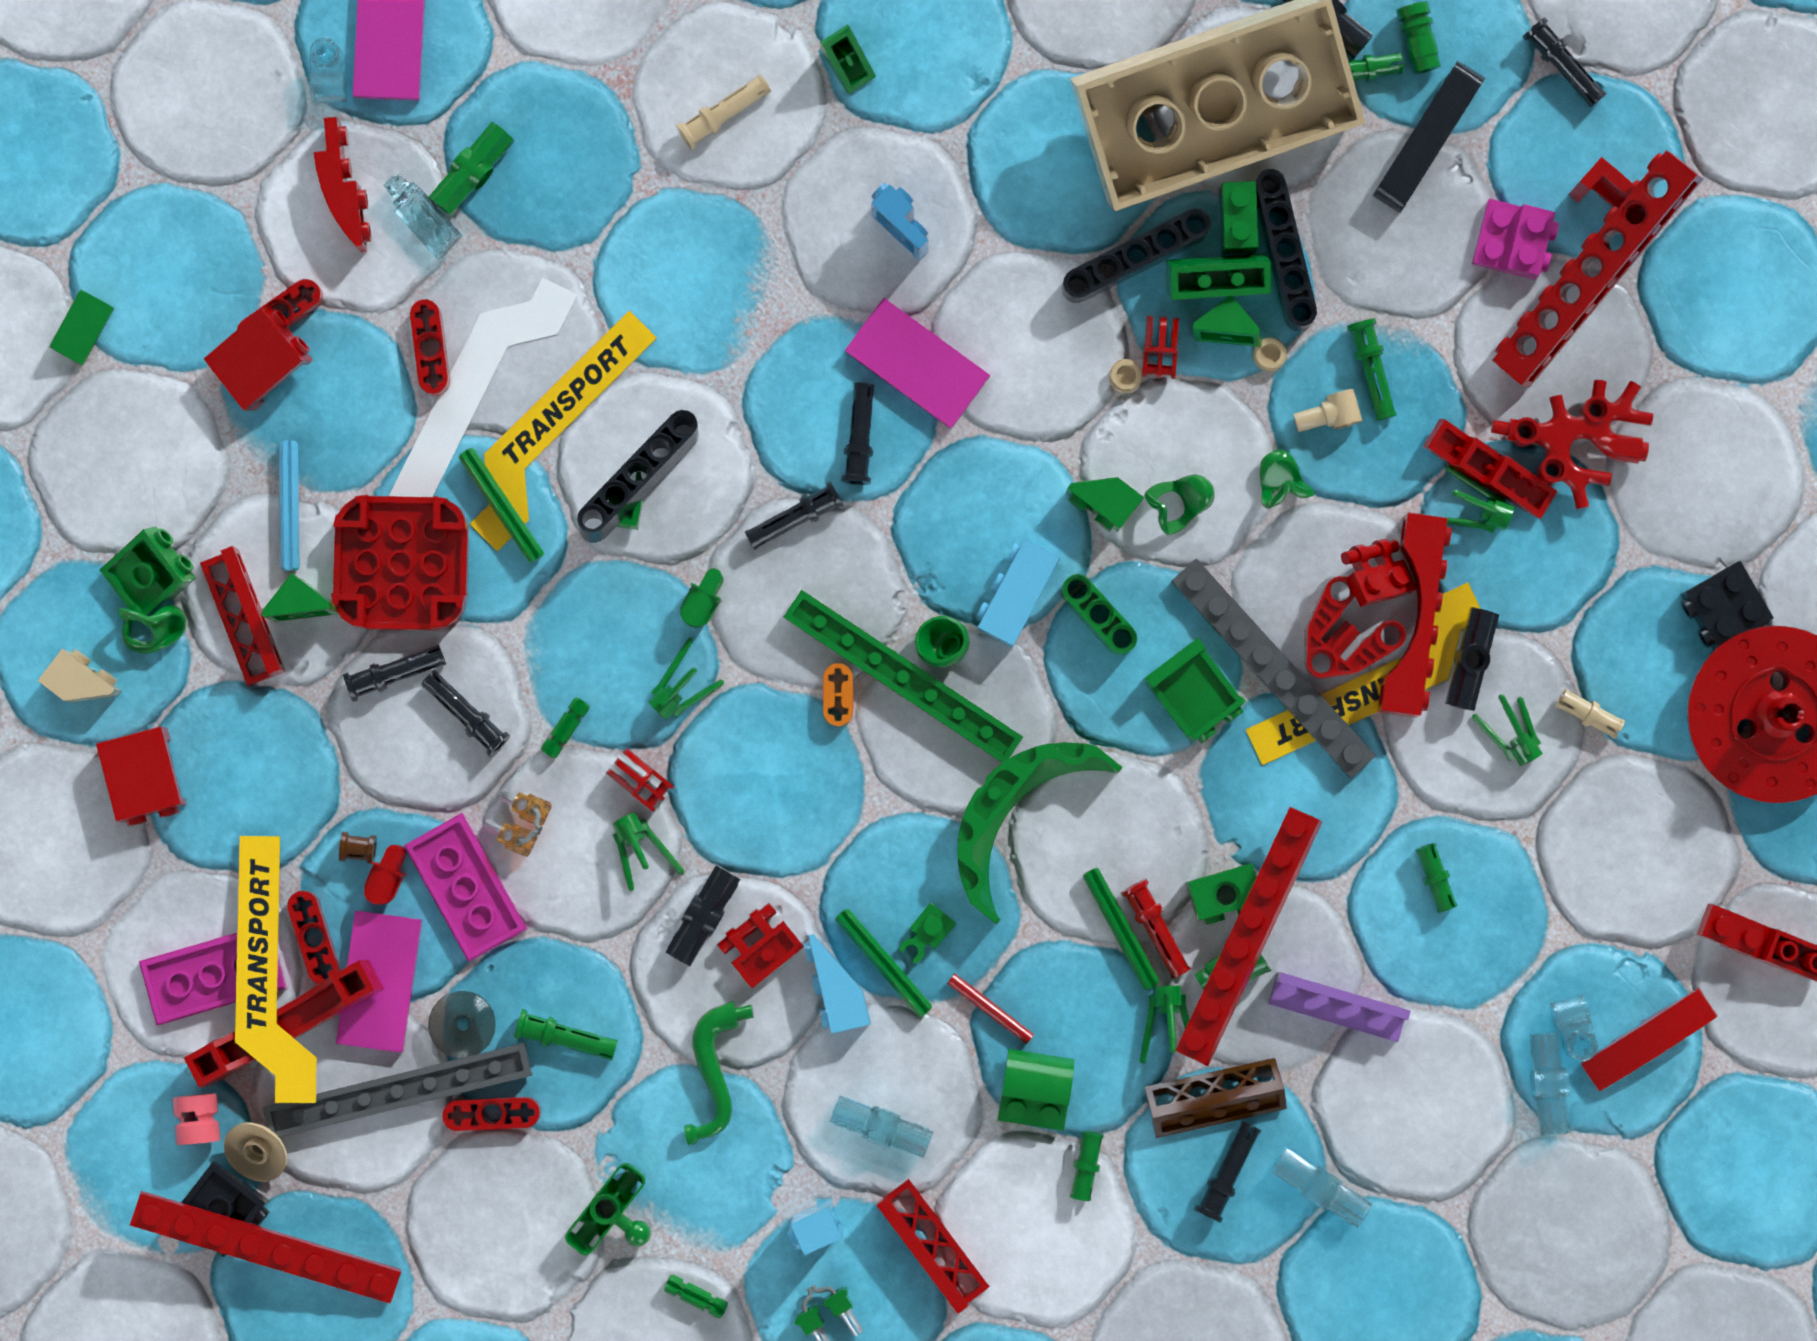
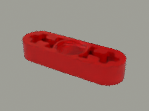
M309 279L299 280L243 319L237 329L260 309H273L278 305L288 308L289 316L287 320L290 323L288 328H290L321 305L323 292L314 281ZM303 288L309 291L314 289L315 291L311 294L312 302L308 303L304 299L296 304L301 309L297 313L294 307L286 300L291 296L292 300L296 302L303 296L301 293Z
M422 299L415 302L410 309L418 383L427 394L440 396L450 386L442 313L433 301ZM427 307L430 312L434 313V316L429 317V327L432 330L437 328V333L424 332L419 335V330L426 331L424 321L418 318V315L423 313V308ZM427 339H435L439 343L438 352L431 357L424 356L421 352V346ZM439 361L442 363L441 365L434 364ZM423 363L434 364L436 374L439 377H443L442 381L437 382V388H433L429 383H426V379H430L432 376L431 368L428 365L423 367Z
M298 891L289 898L287 909L308 975L313 982L320 984L325 978L323 975L316 974L315 969L320 967L318 957L311 959L309 953L320 952L327 947L328 954H323L322 958L325 964L332 965V970L328 972V977L340 971V964L318 897L310 891ZM303 896L304 900L307 901L311 900L312 906L307 911L310 918L317 916L318 923H307L302 927L300 926L299 921H306L303 911H296L295 905L300 903V897ZM310 928H317L323 934V941L318 947H310L305 942V934Z
M531 1097L455 1100L446 1105L442 1113V1119L444 1124L453 1131L528 1128L539 1121L541 1107ZM505 1103H511L510 1110L521 1109L523 1103H528V1108L534 1109L535 1113L529 1116L528 1122H524L522 1116H511L512 1123H506L508 1110ZM472 1104L478 1105L476 1119L479 1125L472 1124L474 1118L462 1119L461 1125H457L455 1119H450L449 1115L455 1111L456 1106H460L462 1112L474 1111ZM488 1104H495L501 1110V1118L497 1123H488L483 1118V1109Z

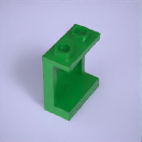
M1199 638L1195 639L1147 675L1143 681L1189 742L1192 743L1198 739L1202 744L1217 733L1214 728L1217 723L1223 719L1230 723L1244 711L1240 706L1246 700L1239 696L1205 651L1206 647Z

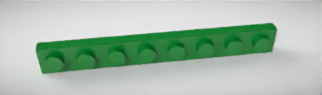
M801 590L783 616L785 620L999 762L1003 763L1009 759L1023 739L1022 735L805 591Z

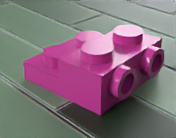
M1489 198L1486 203L1472 264L1536 280L1541 272H1547L1550 264L1551 253H1547L1546 249L1548 241H1554L1558 232L1559 222L1554 221L1556 212L1526 204L1517 206Z

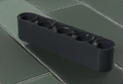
M1457 60L1374 192L1373 197L1397 212H1402L1485 80L1484 76Z
M1266 169L1256 179L1257 210L1285 323L1294 331H1304L1311 326L1316 318V302L1286 180L1280 171ZM1264 180L1274 181L1278 186V191L1273 194L1266 193L1261 187V182ZM1273 211L1281 212L1286 219V223L1280 226L1274 225L1269 220V214ZM1280 243L1289 244L1293 249V256L1288 258L1280 256L1276 246ZM1288 275L1297 276L1301 281V287L1296 290L1288 288L1284 278ZM1295 307L1305 308L1309 313V319L1304 322L1297 321L1292 315V309Z
M1190 209L1070 270L1063 280V296L1072 303L1084 302L1200 243L1206 238L1211 226L1209 215L1202 209ZM1191 219H1197L1203 224L1204 229L1200 233H1192L1187 229L1186 222ZM1161 234H1168L1173 238L1174 245L1171 248H1163L1157 243V237ZM1131 249H1139L1144 253L1145 260L1141 263H1133L1128 259L1127 252ZM1102 264H1110L1115 268L1116 274L1112 278H1104L1098 273V267ZM1072 279H1081L1085 282L1087 288L1082 293H1074L1069 289L1068 283Z
M679 410L671 414L580 509L577 521L580 535L584 540L590 543L604 540L696 444L699 432L697 418L693 413L688 410ZM680 425H688L692 428L687 434H679L675 431ZM659 448H665L669 451L668 455L662 458L654 456L653 452ZM638 471L644 472L647 475L642 481H634L630 478L634 472ZM613 495L624 497L623 502L618 505H612L607 501ZM593 518L599 519L602 522L600 526L594 529L585 526V523Z

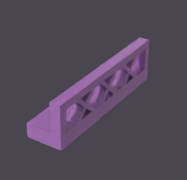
M1277 972L1268 1002L1270 1005L1395 1042L1399 1041L1404 1020L1409 1019L1411 1012L1404 1008L1282 972Z

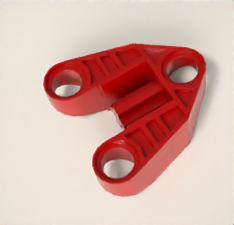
M1345 576L1334 577L1326 583L1304 630L1305 667L1307 672L1314 678L1325 679L1354 675L1401 647L1406 640L1405 628L1402 624L1393 620L1385 621L1377 626L1345 660L1340 656L1360 634L1354 625L1345 620L1326 643L1321 640L1355 597ZM1342 582L1347 585L1349 596L1346 600L1337 601L1332 597L1330 591L1334 583ZM1391 626L1397 629L1399 640L1395 645H1387L1382 641L1381 632L1383 628ZM1324 654L1329 658L1330 668L1328 671L1318 673L1313 669L1312 659L1315 655Z

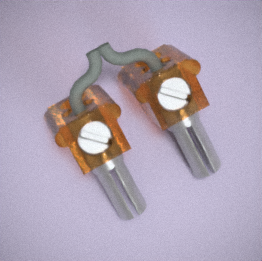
M502 789L499 791L500 793L514 800L512 801L499 794L498 799L511 805V811L518 813L520 819L534 824L537 830L531 831L520 825L512 826L505 822L502 826L490 819L485 823L499 829V831L486 825L483 826L484 830L498 836L496 841L504 844L505 849L528 857L535 845L537 836L540 835V831L543 829L541 826L544 825L552 804L533 794L527 796L518 792L515 795Z

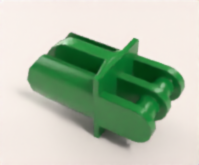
M711 568L706 572L699 586L692 582L690 584L691 587L680 607V616L689 627H704L711 620L718 605L722 603L721 598L716 595L723 584L724 578L716 568Z

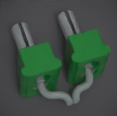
M813 1285L807 1289L808 1295L801 1304L802 1312L797 1314L795 1318V1324L801 1326L806 1336L811 1333L816 1341H823L818 1334L820 1333L824 1341H830L823 1330L824 1320L819 1313V1305L813 1304L808 1308L806 1307L807 1303L812 1299L813 1291L816 1293L830 1292L831 1294L824 1299V1307H829L835 1318L840 1315L854 1337L858 1336V1333L847 1315L860 1334L863 1332L861 1325L852 1312L853 1303L847 1294V1287L842 1286L835 1291L829 1286L817 1288Z

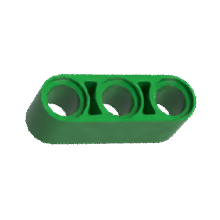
M1074 574L1065 580L1061 589L1062 598L1065 603L1110 652L1119 656L1130 653L1136 646L1137 633L1126 619L1084 575ZM1072 582H1080L1086 589L1085 596L1081 599L1072 598L1067 591L1068 585ZM1100 606L1106 609L1108 620L1102 624L1092 621L1090 618V610L1092 608ZM1124 631L1130 636L1131 642L1127 648L1121 649L1114 645L1112 637L1115 632Z

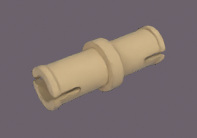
M1567 688L1562 692L1564 696H1559L1555 707L1580 719L1582 725L1586 727L1591 725L1608 734L1613 739L1618 736L1617 731L1621 732L1625 720L1600 708L1598 702L1594 700L1589 702L1570 692Z

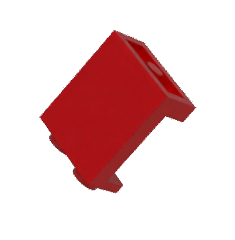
M1601 157L1568 195L1579 203L1592 189L1609 205L1619 208L1627 198L1625 193L1632 182ZM1638 207L1633 211L1631 218L1634 224H1639L1644 220L1646 215L1644 207Z
M260 309L204 358L205 362L243 411H256L265 403L263 398L300 366L308 365L313 361L308 354L310 351L308 345L299 336L293 335L288 328L290 325L289 321L279 310Z
M160 726L96 744L116 822H126L127 827L147 822L146 816L159 813L160 818L179 813L178 807L187 805L185 798H182L167 743L171 741L168 728Z

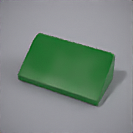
M80 290L49 348L83 366L115 308Z

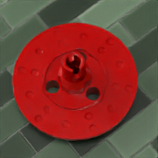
M1766 626L1747 630L1733 636L1718 646L1697 672L1691 686L1687 705V722L1691 742L1697 756L1707 771L1719 783L1734 793L1748 799L1767 803L1794 802L1817 794V635L1806 630L1788 626ZM1775 672H1778L1783 678V686L1779 690L1773 689L1770 685V677ZM1786 706L1790 711V717L1785 719L1778 717V710ZM1743 719L1748 721L1751 727L1750 734L1746 738L1741 737L1737 731V725ZM1804 725L1808 730V737L1801 743L1796 739L1795 733L1797 729Z

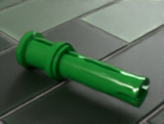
M1375 318L1350 324L1347 326V330L1352 332L1356 347L1354 356L1357 358V361L1362 363L1376 420L1379 421L1397 416V413L1394 409L1389 384L1380 356L1383 354L1384 348L1383 345H1379L1374 328L1377 322ZM1363 331H1365L1368 345L1365 344ZM1370 358L1373 360L1374 367L1371 366ZM1374 373H1376V375H1377V379H1378L1379 386H1380V390H1381L1382 397H1383V400H1382V401L1380 400V396H1379L1378 388H1377V385H1376Z
M522 1009L514 1038L520 1039V1037H525L541 1042V1046L547 1047L555 1044L599 1056L610 1061L613 1060L618 1040L558 1024L557 1020H554L555 1018L553 1017L548 1019L528 1014L527 1010Z

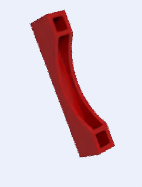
M1410 512L1403 516L1399 550L1408 563L1417 587V618L1412 638L1404 655L1396 666L1381 680L1378 713L1418 718L1421 716L1422 711H1427L1430 692L1425 691L1426 678L1432 677L1434 659L1429 658L1431 645H1436L1438 638V626L1433 624L1435 612L1440 613L1443 601V593L1438 592L1439 579L1444 580L1447 571V560H1442L1444 547H1449L1452 528L1447 527L1448 518Z
M358 960L331 975L306 993L278 1008L276 1024L296 1039L383 991L384 988L370 961ZM235 1031L184 1057L199 1088L212 1086L257 1061L235 1043Z

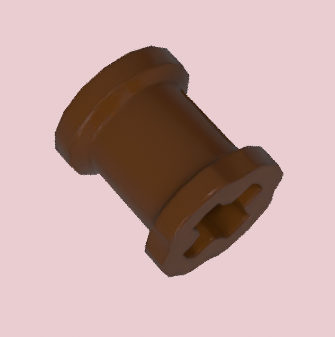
M342 832L339 845V861L345 862L346 859L364 860L371 864L372 861H375L377 836H349L348 832Z

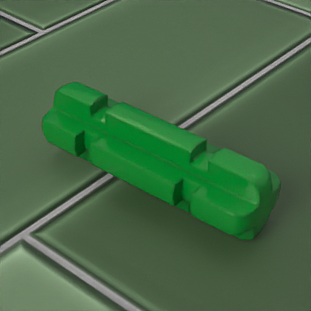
M578 697L572 700L568 706L570 710L568 713L564 712L550 733L552 737L550 739L547 738L541 747L542 752L555 759L558 757L563 749L561 747L562 744L568 742L580 724V717L584 718L590 708L589 704Z
M670 1275L664 1286L666 1293L674 1297L678 1295L680 1300L702 1311L706 1309L709 1311L708 1314L716 1318H721L727 1309V1301L717 1296L713 1298L711 1293L689 1282L685 1284L683 1279L675 1275Z

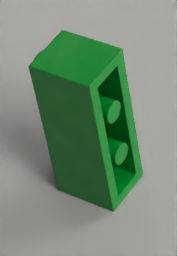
M1265 254L1166 260L1167 294L1172 300L1271 294V261Z

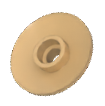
M241 1123L234 1126L224 1139V1152L228 1162L239 1174L248 1179L259 1182L271 1181L279 1177L286 1168L287 1152L281 1139L265 1126L256 1123Z

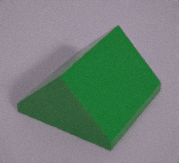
M293 573L290 574L262 609V617L273 622L339 615L336 611V606L304 579Z

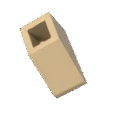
M61 649L37 680L63 701L71 703L116 697L122 692L115 686V683L118 681L116 678L103 669L99 672L95 671L88 665L91 660L77 649H74L73 652Z

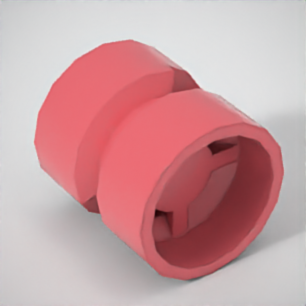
M217 1093L172 1098L174 1117L179 1119V1123L175 1126L176 1145L220 1141L219 1121L213 1117L218 1112Z

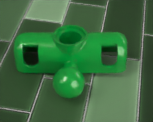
M630 1163L621 1164L565 1235L566 1242L580 1254L588 1255L597 1247L615 1224L625 1232V1239L630 1245L634 1247L645 1245L651 1237V1230L648 1224L639 1220L632 1221L623 1214L646 1183L645 1175ZM622 1168L625 1172L617 1181L613 1177ZM639 1181L642 1185L639 1187L636 1193L633 1194L631 1190ZM607 1199L612 1201L615 1206L613 1216L604 1217L600 1215L597 1209L600 1200ZM579 1221L584 1223L576 1234L572 1232V1229ZM598 1235L600 1237L599 1240L591 1247L589 1245L590 1242Z

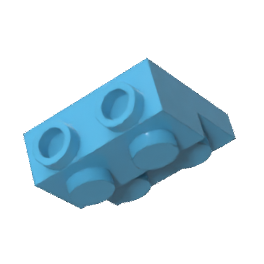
M883 183L871 196L874 199L871 203L872 216L920 261L928 253L929 240L926 237L928 234L926 229L918 221L914 220V207L911 204L914 200L901 187L895 190L890 184Z

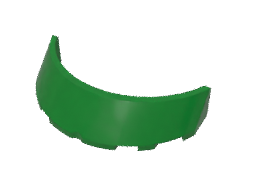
M1071 742L1035 746L1010 757L997 766L986 777L984 785L977 788L966 807L959 829L957 846L958 867L962 885L970 903L996 925L1001 920L996 913L990 892L989 864L991 851L996 835L1006 816L1027 793L1040 784L1064 774L1078 771H1107L1118 774L1123 767L1097 746Z

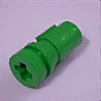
M1428 1L1410 4L1397 9L1398 21L1403 23L1400 29L1401 32H1405L1406 44L1415 74L1440 68L1439 51L1435 35L1431 29L1433 19L1428 17V14L1431 13Z

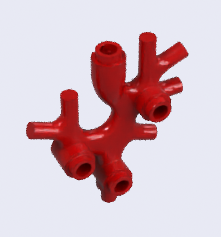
M1594 380L1591 398L1582 404L1579 417L1571 416L1567 412L1561 394L1549 397L1553 416L1548 422L1537 423L1529 417L1519 420L1510 418L1509 422L1493 420L1491 433L1506 435V440H1511L1518 447H1527L1533 442L1543 446L1547 455L1537 467V477L1549 485H1554L1559 481L1566 483L1572 491L1576 510L1587 508L1589 503L1585 490L1586 486L1590 483L1610 486L1612 473L1584 469L1572 462L1570 447L1575 440L1583 438L1590 440L1601 453L1618 461L1638 464L1640 461L1645 462L1647 459L1649 442H1644L1643 438L1615 434L1610 429L1613 421L1647 426L1652 425L1653 413L1638 411L1632 408V402L1641 389V386L1633 381H1629L1623 393L1615 402H1609L1605 398L1607 381ZM1590 407L1597 409V417L1590 414ZM1520 428L1527 431V438H1522L1519 435ZM1547 466L1554 468L1555 476L1547 474Z

